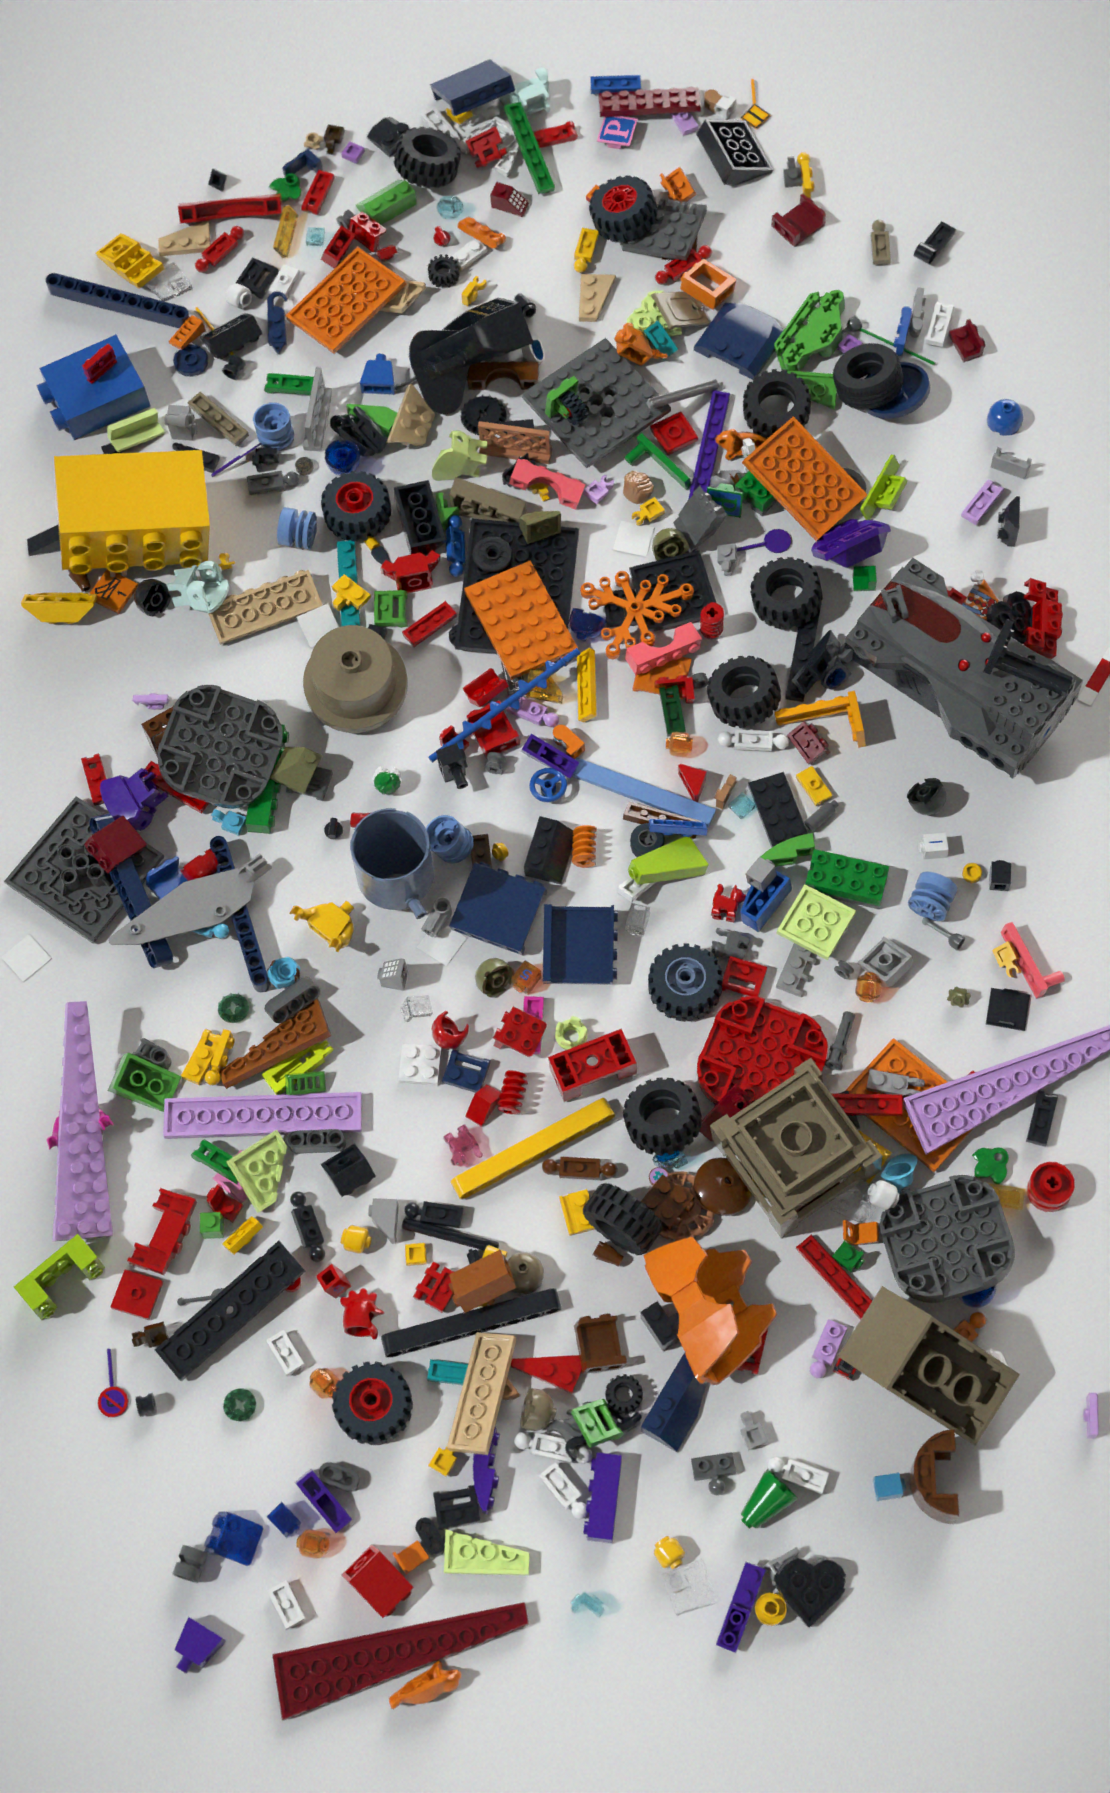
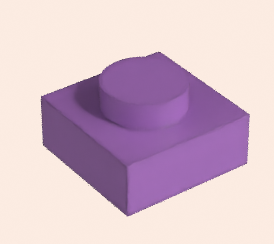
M349 141L341 155L342 158L357 164L365 149Z
M848 334L838 345V350L845 353L863 343Z

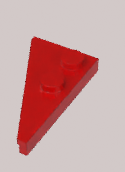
M579 1355L514 1358L510 1365L511 1368L571 1394L582 1373Z

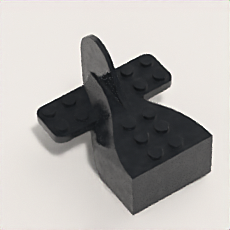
M498 297L465 311L442 330H422L418 332L411 340L408 357L426 404L437 413L451 414L462 403L470 365L481 361H491L494 357L505 355L534 342L520 303Z

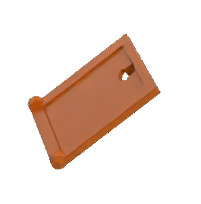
M681 657L678 660L669 661L661 667L657 666L650 669L647 673L635 675L632 690L659 695V688H654L655 681L660 677L676 679L680 675L688 676L692 659ZM678 686L680 699H682L681 687L684 686Z

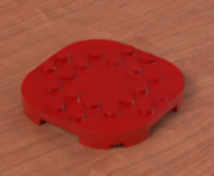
M740 997L739 1000L724 1005L714 1019L713 1026L697 1062L699 1086L704 1095L716 1105L737 1084L751 1096V1099L747 1102V1106H749L792 1077L794 1069L810 1058L822 1072L828 1052L827 1039L821 1030V1026L807 1014L802 1013L800 1015L765 1002V999L761 997Z

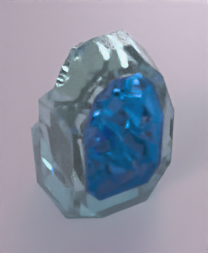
M683 1150L674 1151V1154L671 1155L664 1153L663 1156H658L655 1153L652 1159L655 1166L668 1170L672 1168L678 1169L688 1164Z

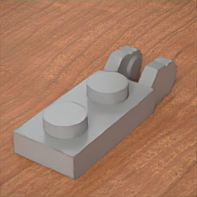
M920 287L917 288L914 296L910 324V335L914 338L918 337L921 333L924 317L922 306H925L926 302L924 288Z
M870 1069L866 1090L883 1094H900L905 1098L920 1092L913 1089L907 1090L908 1085L923 1087L925 1082L922 1079Z

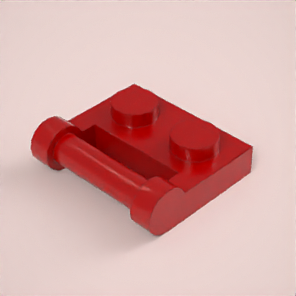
M730 956L723 976L722 990L726 991L727 989L747 996L759 997L767 967ZM733 978L753 984L755 988L751 989L730 983L729 979Z

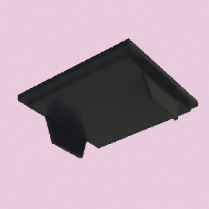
M991 988L986 1025L1025 1031L1030 994L1020 993L1018 990L1007 988Z

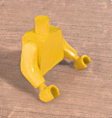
M345 901L340 907L336 906L333 902L320 904L308 909H302L295 905L289 913L290 915H295V921L299 919L307 920L309 928L328 942L329 948L334 947L336 952L347 947L351 941L354 925L349 914L354 907L348 901Z

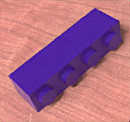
M597 1452L596 1458H592L591 1471H594V1479L589 1480L588 1492H592L591 1500H587L586 1512L590 1514L589 1522H584L583 1534H587V1541L613 1543L622 1455Z

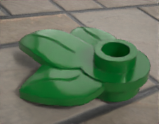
M288 174L285 178H277L269 185L270 189L277 191L276 194H281L282 202H286L290 197L297 200L301 195L300 179L295 174Z
M997 1147L992 1150L980 1148L973 1153L972 1156L978 1161L974 1171L975 1177L987 1178L991 1176L995 1185L1001 1184L1007 1175L1005 1166L1009 1160L1007 1151ZM996 1154L1002 1155V1159L1000 1161L995 1160Z

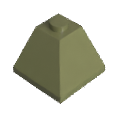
M536 511L519 517L520 528L527 544L561 533V512Z
M285 747L270 779L304 795L322 755L306 747Z

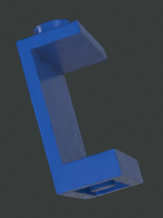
M178 856L166 860L161 866L153 868L147 873L146 886L159 900L183 882L188 881L180 872Z

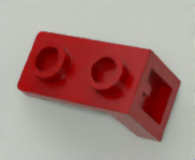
M687 675L677 676L676 679L660 677L655 681L654 688H666L674 685L684 686L681 687L682 699L685 698L686 704L694 702L692 677Z
M219 1184L215 1188L212 1187L207 1194V1202L212 1211L221 1212L223 1218L232 1223L244 1207L242 1203L226 1195Z

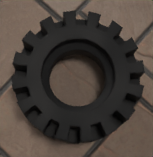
M440 254V258L435 256L434 260L431 259L430 263H428L429 280L433 285L436 283L438 288L440 285L442 288H445V285L451 287L450 284L454 285L455 281L459 279L457 260H454L452 256L449 258L447 254H445V257ZM442 268H447L450 270L446 274L437 273V271Z
M623 1374V1376L617 1375L615 1379L612 1378L605 1391L608 1406L617 1411L618 1414L625 1413L626 1415L631 1411L632 1413L635 1412V1409L640 1407V1403L643 1400L642 1386L639 1384V1381L635 1380L631 1375L628 1377L627 1374ZM621 1387H627L632 1391V1397L627 1402H621L616 1397V1392Z

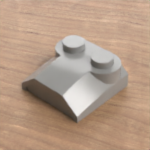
M883 937L857 963L875 977L881 986L891 987L910 969L913 957Z

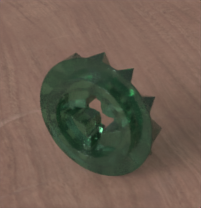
M230 993L227 996H223L222 1000L218 1002L219 1016L228 1023L240 1022L248 1014V1002L239 993ZM231 1002H233L235 1006H238L235 1008V1014H233L231 1009H228L229 1007H231Z
M238 1388L227 1394L223 1402V1409L227 1417L232 1421L242 1422L249 1419L255 1413L257 1403L250 1391ZM236 1398L241 1403L245 1401V1404L243 1405L245 1410L244 1412L239 1408L235 1409V1407L237 1406L235 1400Z

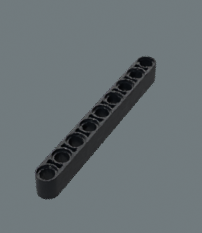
M547 1289L470 1310L466 1313L463 1312L382 1335L381 1341L385 1357H396L476 1335L477 1332L483 1333L560 1311L562 1307L557 1289Z

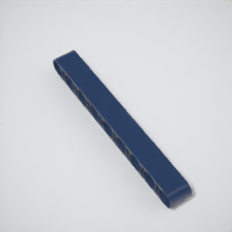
M51 273L45 279L49 293L53 296L178 329L190 317L186 307L57 273Z
M108 813L91 817L89 826L92 834L114 821L112 815ZM128 858L117 865L110 872V875L128 917L132 921L151 907V903L131 858ZM166 938L141 944L148 963L152 968L172 964L173 954Z
M222 836L213 837L210 841V848L218 860V873L235 869L226 839ZM223 845L221 849H216L217 846ZM223 862H229L227 865L221 866ZM247 905L237 911H243L242 915L237 916L234 913L231 917L252 985L257 992H265L270 988V980ZM249 928L247 932H241L242 929ZM248 945H254L252 949H246ZM253 962H260L257 966H251ZM258 979H265L263 983H256Z

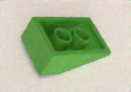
M128 1052L122 1056L107 1091L164 1112L165 1099L173 1097L181 1076Z

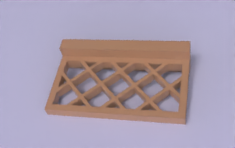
M479 421V439L487 441L486 449H479L480 454L517 460L519 457L529 453L530 461L534 460L536 463L544 464L550 463L552 454L550 431Z

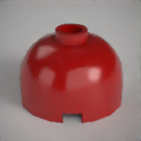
M211 849L206 850V854L203 856L198 855L183 867L184 869L180 870L188 881L213 875L217 872L218 860Z

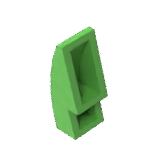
M813 833L800 835L781 842L760 857L764 860L772 861L775 867L796 864L797 857L813 855L815 849Z

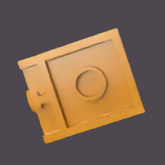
M855 691L848 692L846 697L838 696L832 700H819L813 704H800L794 708H782L774 712L776 723L779 726L848 712L853 742L857 741L858 748L866 746Z

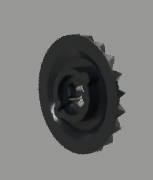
M482 394L481 397L475 395L474 399H469L467 403H464L463 409H461V422L463 426L475 435H479V421L498 424V422H505L507 417L502 401H499L496 397L492 398L490 395L484 396ZM480 412H481V413L486 412L487 416L483 415V416L481 417V416H480Z

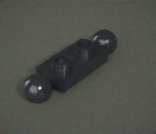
M296 1191L291 1195L290 1202L294 1207H297L291 1213L303 1248L311 1247L309 1252L310 1259L314 1262H320L325 1258V1250L319 1246L324 1242L312 1205H304L306 1202L305 1194Z

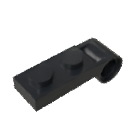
M941 221L924 243H919L915 249L914 257L927 264H931L954 236L956 229Z
M348 414L335 415L331 418L330 426L332 430L344 440L345 444L357 450V454L363 457L375 454V451L352 429V425L347 420Z

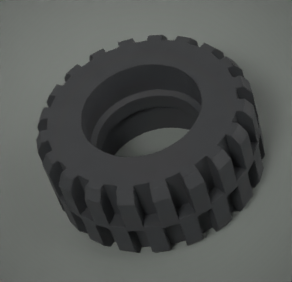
M414 127L406 130L398 138L394 166L404 180L407 179L409 183H414L418 187L424 186L430 189L431 187H444L450 184L457 176L461 149L454 138H451L449 134H445L439 129Z
M772 369V372L769 373L767 371L761 372L760 377L756 375L753 378V382L748 383L747 390L744 391L743 415L749 429L753 428V433L761 434L762 437L767 439L793 416L803 427L809 421L811 394H809L808 386L804 385V380L801 377L797 378V374L793 372L789 374L784 369L782 371ZM782 395L789 398L794 406L785 414L771 415L765 412L760 407V404L769 396Z
M783 557L777 558V561L773 562L771 560L767 562L768 565H763L759 569V573H755L750 586L753 606L761 621L765 620V624L769 626L774 625V628L781 629V627L791 629L793 626L797 628L803 622L806 624L811 621L810 617L816 616L823 600L820 578L817 571L812 568V565L808 562L804 564V560L799 558L794 560L793 557H787V559H783ZM795 585L803 589L792 600L778 601L771 598L773 592L782 586Z
M749 655L747 657L738 656L736 659H728V662L720 664L718 666L719 669L713 671L712 677L708 680L707 694L715 716L722 723H728L731 727H753L759 722L760 724L765 722L767 717L770 718L774 714L773 710H777L781 701L780 685L774 669L768 662H764V659L759 657L755 659L754 656ZM742 686H758L757 690L747 697H730L736 689Z
M659 1077L654 1081L650 1079L645 1081L646 1084L638 1085L636 1091H632L629 1094V1100L625 1101V1109L623 1110L624 1122L633 1144H636L637 1148L642 1151L645 1149V1152L653 1155V1153H656L658 1156H663L664 1153L671 1155L674 1154V1151H682L686 1145L693 1143V1137L696 1138L698 1136L699 1129L702 1127V1115L697 1097L692 1089L685 1085L684 1082L680 1080L675 1081L674 1078L668 1077L667 1079ZM672 1108L679 1111L678 1115L666 1124L654 1125L646 1122L647 1118L659 1109Z
M610 1183L599 1185L583 1207L585 1219L589 1221V1224L613 1244L618 1245L625 1251H629L631 1254L643 1255L647 1253L662 1232V1223L651 1209L643 1202H640L635 1196Z

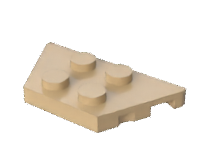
M406 281L407 285L380 311L403 313L426 289L425 282Z
M412 384L407 386L387 440L390 444L397 442L402 445L413 444L414 446H422L426 442L435 414Z

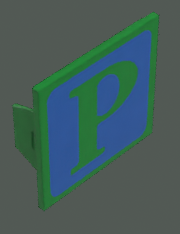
M720 483L717 488L707 487V493L710 494L712 500L717 505L724 508V511L728 514L727 516L741 518L743 492L734 491L733 485Z

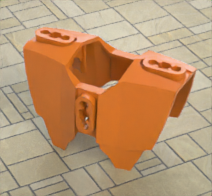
M689 1237L664 1245L643 1255L646 1262L645 1269L662 1300L674 1303L678 1311L679 1330L677 1336L696 1379L701 1384L709 1382L712 1385H718L735 1372L762 1344L761 1336L773 1322L777 1312L772 1303L747 1306L739 1292L740 1286L744 1284L746 1273L752 1263L746 1250L721 1253L715 1248L703 1250L693 1237Z

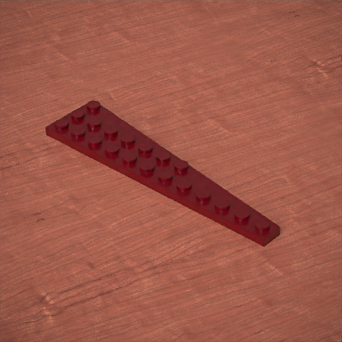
M525 1602L272 1654L282 1720H287L527 1626L529 1622Z

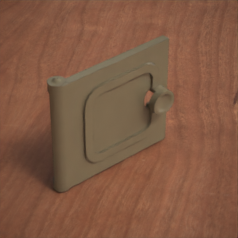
M684 291L653 293L651 295L669 330L677 327L710 324L702 309V302Z

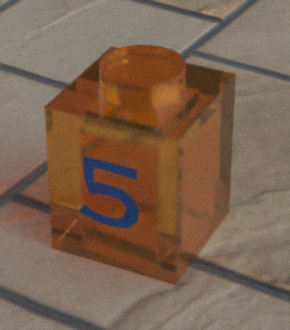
M525 960L511 978L513 988L519 993L524 992L529 995L542 977L541 970Z

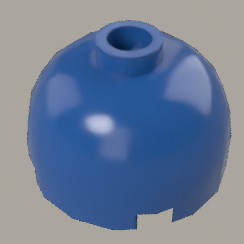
M1001 399L995 402L990 407L987 415V425L991 431H996L1002 436L1016 433L1023 422L1021 407L1017 402L1010 399Z

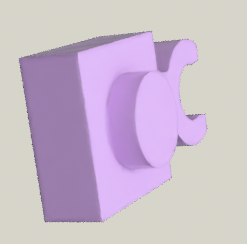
M603 475L600 482L594 480L586 487L583 495L595 504H598L608 495L614 481L612 480L610 483L605 482L607 475Z

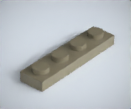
M199 392L187 402L193 411L236 447L249 436L247 430L203 393Z

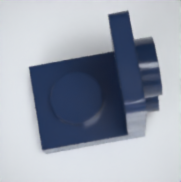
M306 149L282 167L284 177L288 174L297 173L305 166L315 173L318 170L323 171L321 160L312 151Z

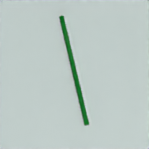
M860 328L859 330L891 346H894L893 342L881 336H878L864 328ZM904 348V352L935 365L936 362Z

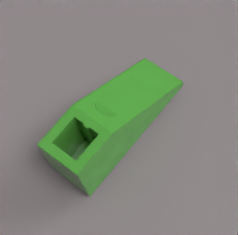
M346 405L348 415L353 414L359 421L360 419L353 412V408L355 406L360 407L389 438L397 412L384 406Z

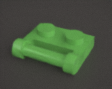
M405 590L374 591V625L406 627L408 625V620L406 619L408 592ZM393 599L399 600L398 618H393Z
M599 1399L572 1409L571 1414L589 1448L610 1440H617L623 1436L621 1428L617 1427L607 1408L608 1404L605 1399ZM596 1410L600 1411L610 1431L605 1430Z

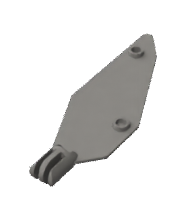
M259 854L243 867L183 882L110 936L108 941L111 945H140L221 924L250 902L254 881L272 869V866L267 864V860ZM137 928L138 931L133 932L132 929Z

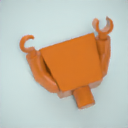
M632 323L624 324L623 329L618 330L614 337L617 354L640 366L645 364L650 358H668L667 354L651 349L646 335L635 329Z

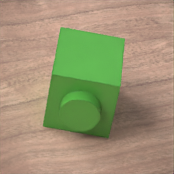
M221 1212L200 1213V1234L203 1239L224 1238V1218Z

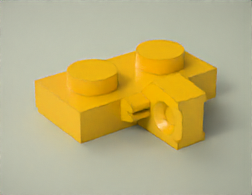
M345 574L332 585V590L337 593L332 603L333 607L338 611L346 604L348 606L351 604L360 610L371 599V594Z

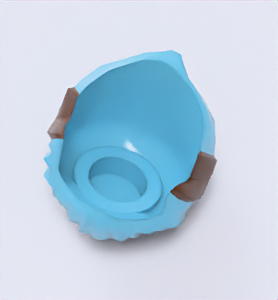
M290 957L273 960L267 969L268 978L277 989L291 986L300 977V966Z

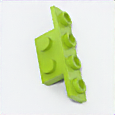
M890 455L885 462L876 482L861 505L860 510L865 520L871 519L877 507L893 509L908 482L906 477L895 476L900 467L895 455Z

